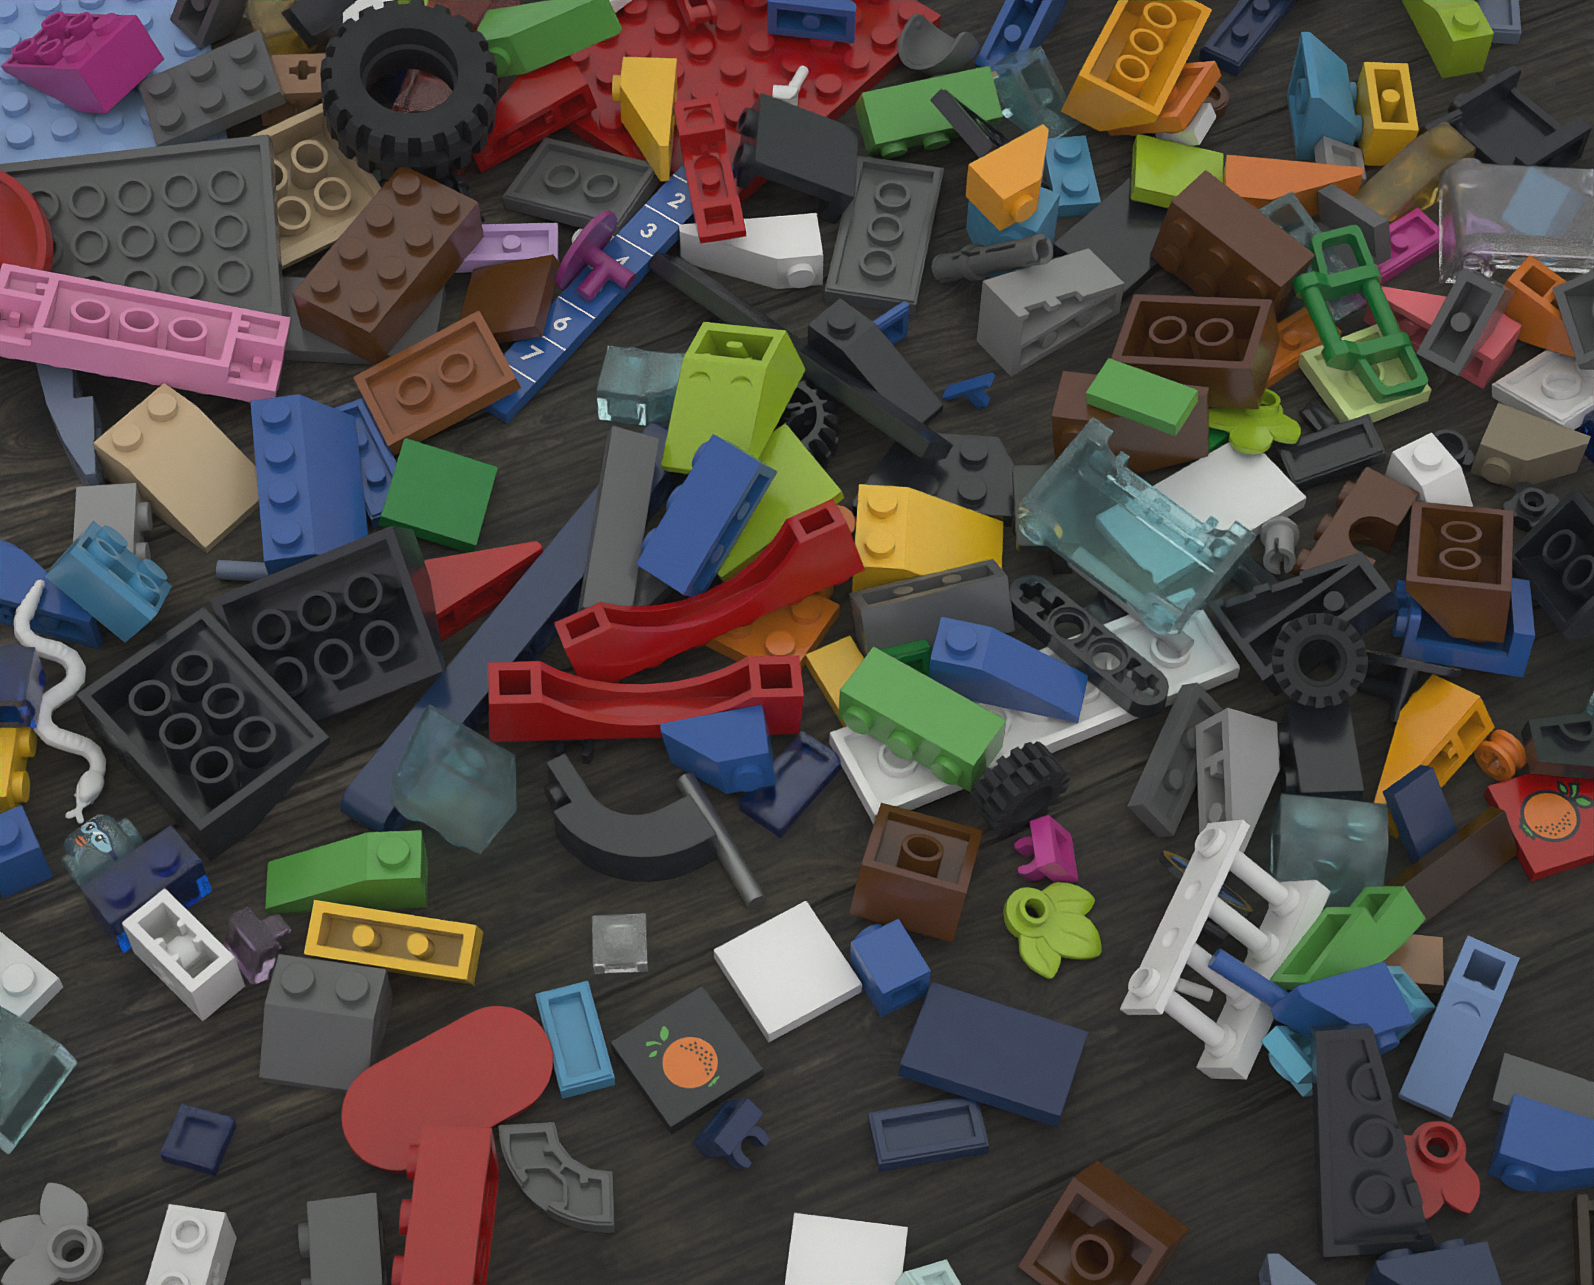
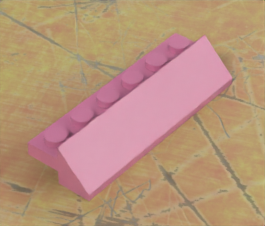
M5 263L1 266V357L91 372L107 377L112 376L140 381L151 385H162L165 383L172 388L238 399L249 403L253 400L276 397L277 390H279L291 317Z

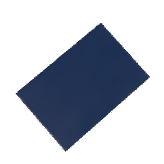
M932 982L901 1060L898 1076L1058 1127L1086 1043L1088 1031Z

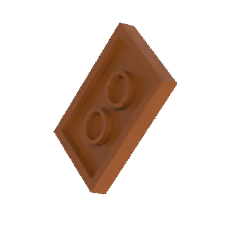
M480 310L353 377L394 456L400 453L404 438L421 442L521 389Z

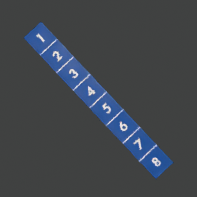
M731 162L733 177L735 179L737 177V168L733 167V163ZM684 164L602 250L636 274L632 284L625 290L609 279L591 302L586 301L577 293L576 289L594 269V267L588 265L550 305L543 336L516 341L504 354L521 389L483 409L508 424L651 270L649 265L655 253L666 254L679 240V225L693 224L695 222Z

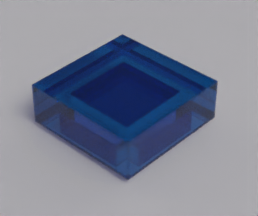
M181 1104L160 1152L163 1162L216 1176L237 1127L234 1118Z

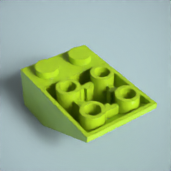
M710 322L702 323L682 361L661 462L663 471L689 474L693 468L692 459L696 451L703 443L709 441L712 434L733 443L759 459L806 370L786 330Z

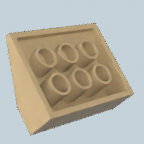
M323 103L252 135L268 134L273 142L282 270L333 246L381 189L372 173H368L358 167L357 157H354L352 160L347 159L338 149V141L331 138L326 127Z

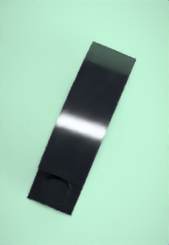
M565 753L546 762L549 784L544 786V791L550 805L554 809L556 837L573 857L587 867L606 876L621 880L654 882L674 879L689 874L717 860V834L690 794L652 813L642 815L622 814L608 809L593 797Z

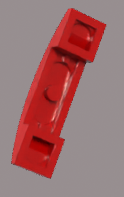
M718 96L674 102V113L684 170L700 244L746 237V228L740 199L737 196Z

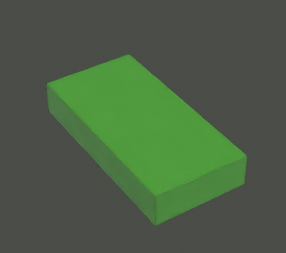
M1108 358L1086 391L1087 404L1173 436L1178 434L1198 402V390Z

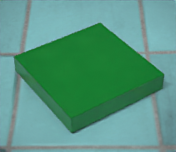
M404 438L378 525L386 528L396 526L411 529L416 537L467 553L474 552L498 467Z

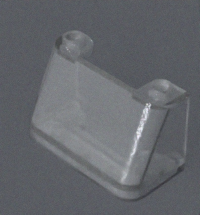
M1465 158L1455 161L1453 166L1444 171L1439 180V282L1455 283L1462 268L1481 269L1482 274L1491 277L1496 268L1517 269L1528 256H1533L1552 271L1586 274L1594 270V168L1574 169L1482 164L1480 160Z

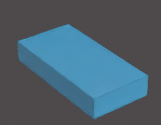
M584 981L535 994L543 1030L552 1047L553 1068L561 1098L564 1099L614 1086L615 1077L589 982Z

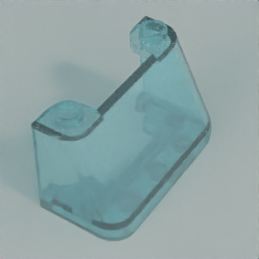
M1092 417L1020 502L1018 518L1021 524L1019 528L1023 535L1037 545L1045 544L1140 614L1145 625L1153 632L1162 636L1167 633L1179 635L1242 566L1257 535L1238 521H1235L1228 530L1216 529L1219 521L1212 516L1205 523L1198 520L1128 469L1126 466L1130 456L1121 451L1116 457L1107 444L1113 431Z

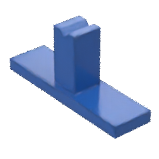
M989 373L949 385L942 399L947 401L965 395L977 409L987 407L990 397L983 390L990 388L995 375Z

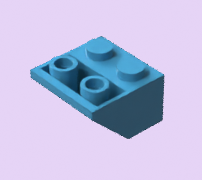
M93 520L53 564L45 577L126 643L157 615L172 586L166 581L167 575L156 563L146 558L141 561L126 548L128 543L119 532L107 525L101 527Z

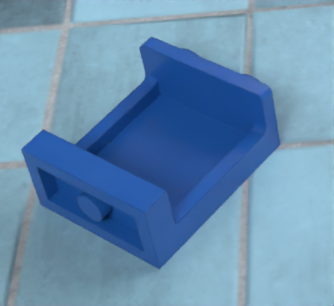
M1406 577L1405 581L1396 580L1393 594L1401 609L1395 612L1392 636L1400 638V657L1524 677L1535 638L1530 580L1512 578V592L1504 643L1492 641L1476 643L1465 638L1451 637L1405 590Z

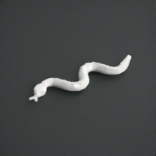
M37 580L30 589V592L25 596V599L22 600L21 605L16 609L13 624L14 635L23 649L31 652L36 657L39 656L55 661L66 670V677L62 682L37 698L30 714L34 732L40 737V740L59 750L81 755L90 764L89 771L82 775L76 787L74 796L76 797L77 807L65 815L67 819L76 817L78 824H82L84 822L82 809L89 804H93L103 789L106 758L101 748L91 739L58 728L52 722L51 716L53 711L74 698L85 686L86 666L78 652L61 642L37 636L30 629V620L35 616V611L45 588V582Z

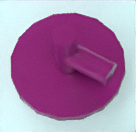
M603 211L594 217L570 246L556 275L555 284L560 290L564 291L588 265H591L594 269L576 289L577 293L586 301L591 302L609 279L625 290L634 281L636 274L602 251L610 242L616 228L617 217L612 211Z

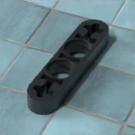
M1031 574L1021 576L1014 581L1010 588L1013 619L1071 667L1087 674L1089 682L1127 713L1137 718L1146 719L1155 717L1162 712L1166 704L1169 684L1167 678L1160 670L1045 578ZM1023 596L1029 600L1037 596L1040 598V604L1034 601L1024 604L1022 602ZM1044 613L1048 616L1046 621H1043ZM1064 622L1074 623L1082 630V634L1074 639H1066L1056 633L1055 627ZM1099 653H1111L1117 657L1120 665L1112 670H1104L1097 667L1092 658ZM1128 671H1132L1131 679L1127 676ZM1136 688L1140 691L1151 688L1154 690L1153 697L1147 693L1141 697L1135 695Z

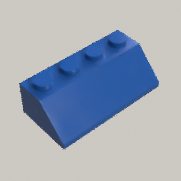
M300 394L250 401L263 555L268 576L368 536L355 417Z

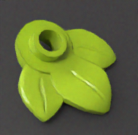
M1266 388L1259 409L1211 407L1209 409V427L1229 432V442L1232 448L1242 454H1262L1270 448L1273 440L1286 444H1296L1301 433L1297 421L1283 414L1280 397L1275 392Z
M1056 882L1042 891L1030 887L1020 888L1014 891L1006 900L1003 909L1005 925L1012 935L1019 938V951L1023 961L1039 975L1052 979L1058 971L1061 957L1087 960L1097 958L1102 953L1099 933L1091 920L1085 917L1095 903L1094 897L1087 890L1070 883ZM1025 906L1032 908L1038 918L1030 917L1025 910Z

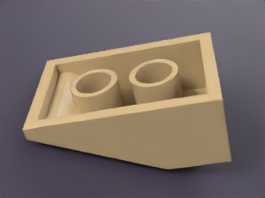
M165 383L93 442L104 477L113 484L136 483L142 502H150L152 513L206 553L259 508L256 466L196 405Z

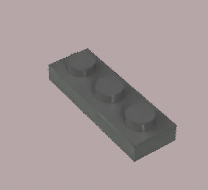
M1197 682L1181 686L1127 806L1158 838L1174 836L1197 784L1195 726L1223 711Z

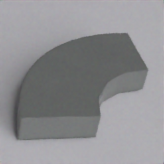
M555 1122L499 1125L502 1153L509 1174L522 1194L537 1209L552 1219L573 1228L599 1233H615L613 1173L611 1171L590 1169L572 1159L559 1142Z

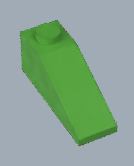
M548 0L487 10L477 31L481 32L489 43L488 51L494 54L497 64V78L534 71L620 34L622 27L609 0Z
M422 830L367 832L268 862L266 913L312 912L314 900L376 910L427 908L428 858Z

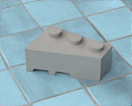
M1089 248L1052 259L1044 265H1033L984 280L982 284L977 342L1012 377L1119 314L1124 282Z

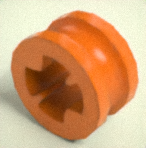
M1497 729L1492 731L1486 738V741H1483L1474 751V757L1480 768L1488 776L1501 782L1511 779L1516 770L1522 769L1528 762L1524 746L1517 738L1504 730Z

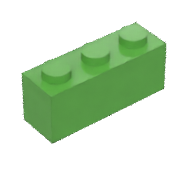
M990 66L861 93L855 104V110L867 156L881 154L882 159H892L908 152L907 148L924 145L925 150H933L948 145L952 138L961 137L930 101L940 89L949 91L996 127L1003 118Z
M874 646L840 689L839 718L851 730L862 735L869 734L885 743L895 755L906 760L913 759L930 769L939 780L946 784H957L971 792L976 781L981 778L1003 747L1006 727L1005 719Z

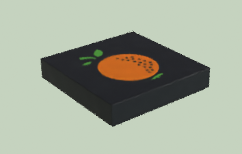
M703 986L611 1041L612 1052L671 1135L763 1077L762 1066Z

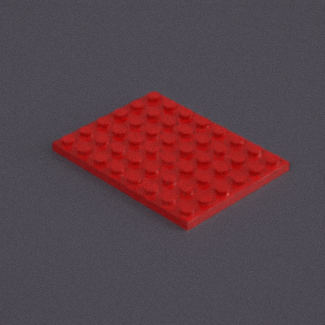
M632 0L615 12L622 27L620 34L570 55L588 82L597 108L564 126V128L598 150L647 161L621 121V102L612 101L613 75H621L623 57L677 58V102L718 96L730 162L733 163L741 140V135L736 132L739 117L744 108H751L761 93L772 97L773 85L788 86L798 68L805 66L808 68L809 73L798 93V107L836 121L858 101L861 93L871 90L902 62L898 53V43L909 18L914 14H920L937 28H940L941 15L916 0H852L857 5L854 43L768 34V0H712L717 13V23L711 25L707 21L696 24V29L692 31L687 28L676 0ZM676 118L670 177L683 164ZM755 176L748 187L743 189L736 186V177L734 182L740 204L747 200L769 179ZM661 181L657 188L660 189L666 181Z

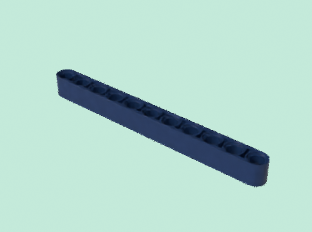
M657 421L651 422L641 433L659 438L646 525L687 475L663 471L661 468L668 427ZM599 485L446 668V672L438 677L351 782L341 801L340 811L342 814L373 832L399 831L479 732V727H473L470 721L478 725L477 716H482L489 712L488 703L482 702L488 694V662L537 661L558 635L554 623L575 614L579 607Z

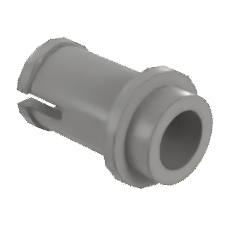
M1285 516L1272 517L1263 524L1260 530V540L1265 546L1263 563L1265 568L1274 574H1280V562L1284 561L1285 573L1290 572L1294 564H1296L1294 548L1299 541V528L1296 523Z

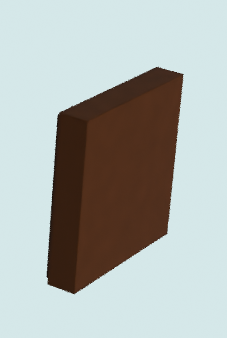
M551 254L473 269L459 320L480 310L497 344L542 337L556 285V275L561 264Z

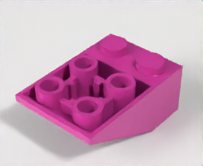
M60 11L48 16L41 23L42 29L32 38L18 43L11 51L13 55L1 67L4 72L79 112L107 114L154 70L164 58L137 15H116L115 13L90 14L89 12L73 14Z

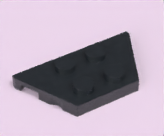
M937 433L953 444L947 458L942 460L920 458L895 441L864 484L909 487L1003 521V527H1012L1014 511L1012 471L1015 465L999 437ZM858 494L853 500V515L856 518Z

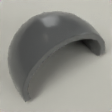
M914 14L909 18L898 43V53L904 65L930 76L959 72L972 61L979 48V43L972 34L962 32L954 39L920 14Z

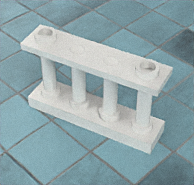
M1244 820L1208 823L1206 828L1198 835L1191 860L1140 967L1130 978L1128 984L1129 991L1120 1008L1127 1015H1162L1165 1011L1204 1041L1205 1049L1197 1064V1068L1211 1079L1247 1080L1263 1044L1261 1040L1267 1035L1274 1016L1270 1010L1271 1007L1208 967L1212 955L1196 943L1207 917L1248 948V955L1244 964L1270 980L1320 916L1331 892L1317 880L1279 883L1243 854L1239 848L1250 827ZM1229 870L1269 902V909L1260 929L1218 897V893ZM1185 964H1188L1227 995V1001L1217 1023L1174 991Z

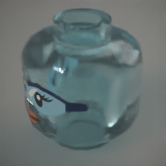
M98 814L65 838L64 850L66 854L60 857V860L83 891L86 892L93 888L99 893H107L141 868L142 858L137 848L145 842L127 818L118 823L107 814Z

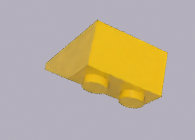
M859 484L855 545L865 571L853 576L852 592L994 559L1002 569L1003 521L909 487Z

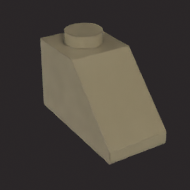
M1498 402L1478 448L1470 473L1481 476L1492 483L1502 484L1513 489L1519 482H1529L1533 485L1575 473L1591 436Z

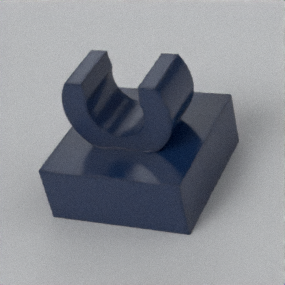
M749 1098L725 1101L692 1144L706 1158L725 1157L726 1161L734 1168H749L752 1162L742 1153L741 1144L745 1137L756 1147L766 1146L770 1142L767 1133L762 1128L754 1126L764 1113Z

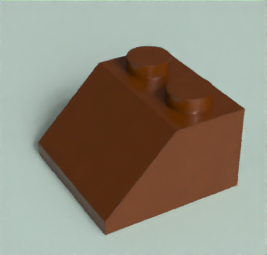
M881 802L861 864L849 914L866 918L875 923L884 924L899 919L906 930L919 933L925 937L938 938L953 943L983 830Z
M1097 1160L1072 1178L1018 1267L1041 1285H1153L1163 1273L1190 1229Z

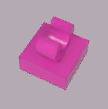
M1050 815L1030 821L1032 837H1023L1014 845L1015 849L1024 857L1035 854V858L1031 863L1018 867V873L1031 882L1039 881L1045 876L1054 883L1065 882L1071 884L1077 882L1078 874L1071 834Z

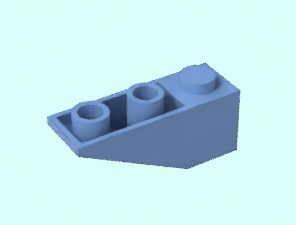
M1467 936L1398 1098L1448 1121L1451 1120L1519 962V957Z

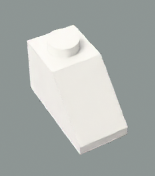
M1433 433L1392 452L1385 476L1418 491L1417 501L1473 507L1461 466Z

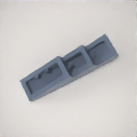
M36 363L47 407L57 435L74 472L84 486L104 485V474L93 442L103 435V425L93 396L82 397V388L76 370Z

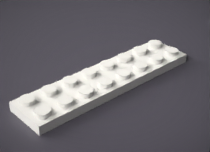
M1191 590L1152 605L1154 609L1194 639L1193 646L1183 656L1131 615L1104 624L1106 628L1160 670L1167 678L1169 690L1165 707L1174 704L1182 685L1197 682L1206 691L1238 678L1239 664ZM1081 634L1071 637L1069 639L1077 638L1081 636ZM1048 647L1039 650L1067 664ZM1099 653L1092 658L1094 664L1104 670H1112L1120 665L1117 657L1111 653ZM1128 671L1127 676L1131 679L1132 671ZM1088 680L1078 723L974 702L1006 720L1003 747L989 765V768L992 769L998 765L996 760L1001 756L1007 758L1010 756L1012 749L1017 746L1022 749L1025 743L1032 742L1034 744L1036 741H1039L1053 753L1137 719V717L1127 713ZM1136 688L1135 695L1141 697L1147 693L1153 697L1154 690L1151 688H1147L1144 691ZM848 726L830 732L829 744L873 824L875 823L881 802L913 810L964 789L957 784L949 785L942 782L930 769L913 759L906 760L898 757L885 743L869 734L862 735L856 733Z

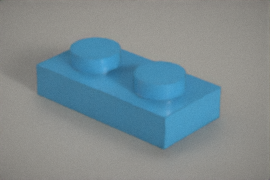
M1086 135L1048 138L1044 171L1047 184L1050 187L1049 190L1060 194L1057 218L1086 216L1101 203Z

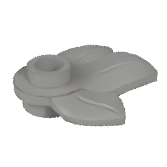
M48 1183L42 1194L40 1215L16 1217L0 1222V1244L6 1254L14 1260L1 1279L2 1285H54L59 1280L74 1282L87 1278L99 1267L104 1253L103 1243L98 1233L88 1226V1205L78 1193L64 1185ZM76 1247L84 1248V1254L79 1259L73 1262L66 1261V1255L71 1249Z

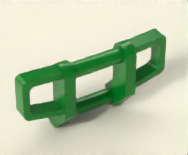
M1350 225L1315 234L1308 246V250L1315 254L1311 262L1312 272L1297 276L1291 282V286L1296 297L1303 299L1324 347L1321 354L1326 366L1344 371L1354 370L1372 399L1380 404L1420 394L1428 383V377L1413 349L1408 333L1402 332L1380 285L1383 279L1377 265L1374 264L1360 227ZM1339 244L1350 245L1359 267L1328 275L1322 249ZM1363 292L1382 337L1357 344L1356 342L1342 340L1325 301ZM1400 358L1411 381L1394 386L1384 385L1370 365Z

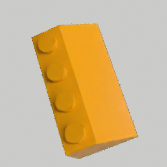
M1118 0L1084 63L1061 112L1100 132L1156 122L1212 9L1195 0Z

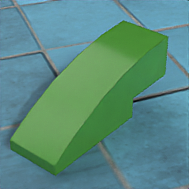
M1405 886L1365 887L1350 907H1326L1270 978V981L1284 990H1293L1300 985L1381 963L1401 947L1426 918Z

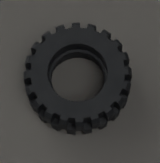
M398 0L383 2V8L375 10L372 5L359 11V19L357 21L349 18L338 28L339 37L335 35L329 40L325 48L326 58L321 61L320 77L323 114L326 117V127L331 138L338 141V149L347 159L352 160L354 157H357L359 168L368 173H373L375 169L382 172V178L387 180L399 167H408L424 176L433 175L434 179L437 180L449 176V168L453 166L457 170L471 163V152L479 154L487 145L488 134L493 132L496 123L498 97L497 64L494 54L488 51L489 43L483 34L479 31L472 33L473 23L464 16L458 14L454 18L450 15V8L437 3L434 8L424 5V0H410V4H398ZM406 69L421 70L433 74L444 81L452 90L451 95L443 103L433 109L420 113H401L387 109L377 103L367 92L381 77L394 71Z

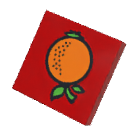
M1529 773L1487 786L1484 797L1490 807L1494 806L1505 810L1519 853L1516 856L1530 882L1594 862L1593 779Z

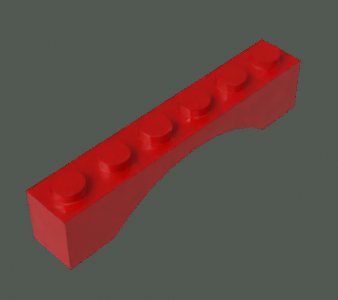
M830 499L786 519L775 538L752 563L733 578L705 593L682 601L655 606H621L599 602L554 624L577 676L617 684L621 679L646 668L657 667L666 659L688 649L704 646L713 638L737 627L751 625L758 618L784 606L795 605L813 593L829 586L842 584L851 576L865 571L845 518L834 500Z
M799 655L750 656L728 667L699 677L675 682L643 685L615 684L585 679L562 672L541 661L488 662L490 742L662 737L660 728L662 723L756 705L763 706L770 735L799 734L804 691Z

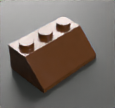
M1412 501L1405 590L1451 637L1465 638L1476 643L1487 641L1504 643L1512 592L1513 511Z

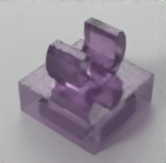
M246 907L230 914L223 946L235 957L239 969L254 986L271 978L276 956L284 952L287 947L280 937L289 934L291 928L280 914H273L260 921L251 908Z

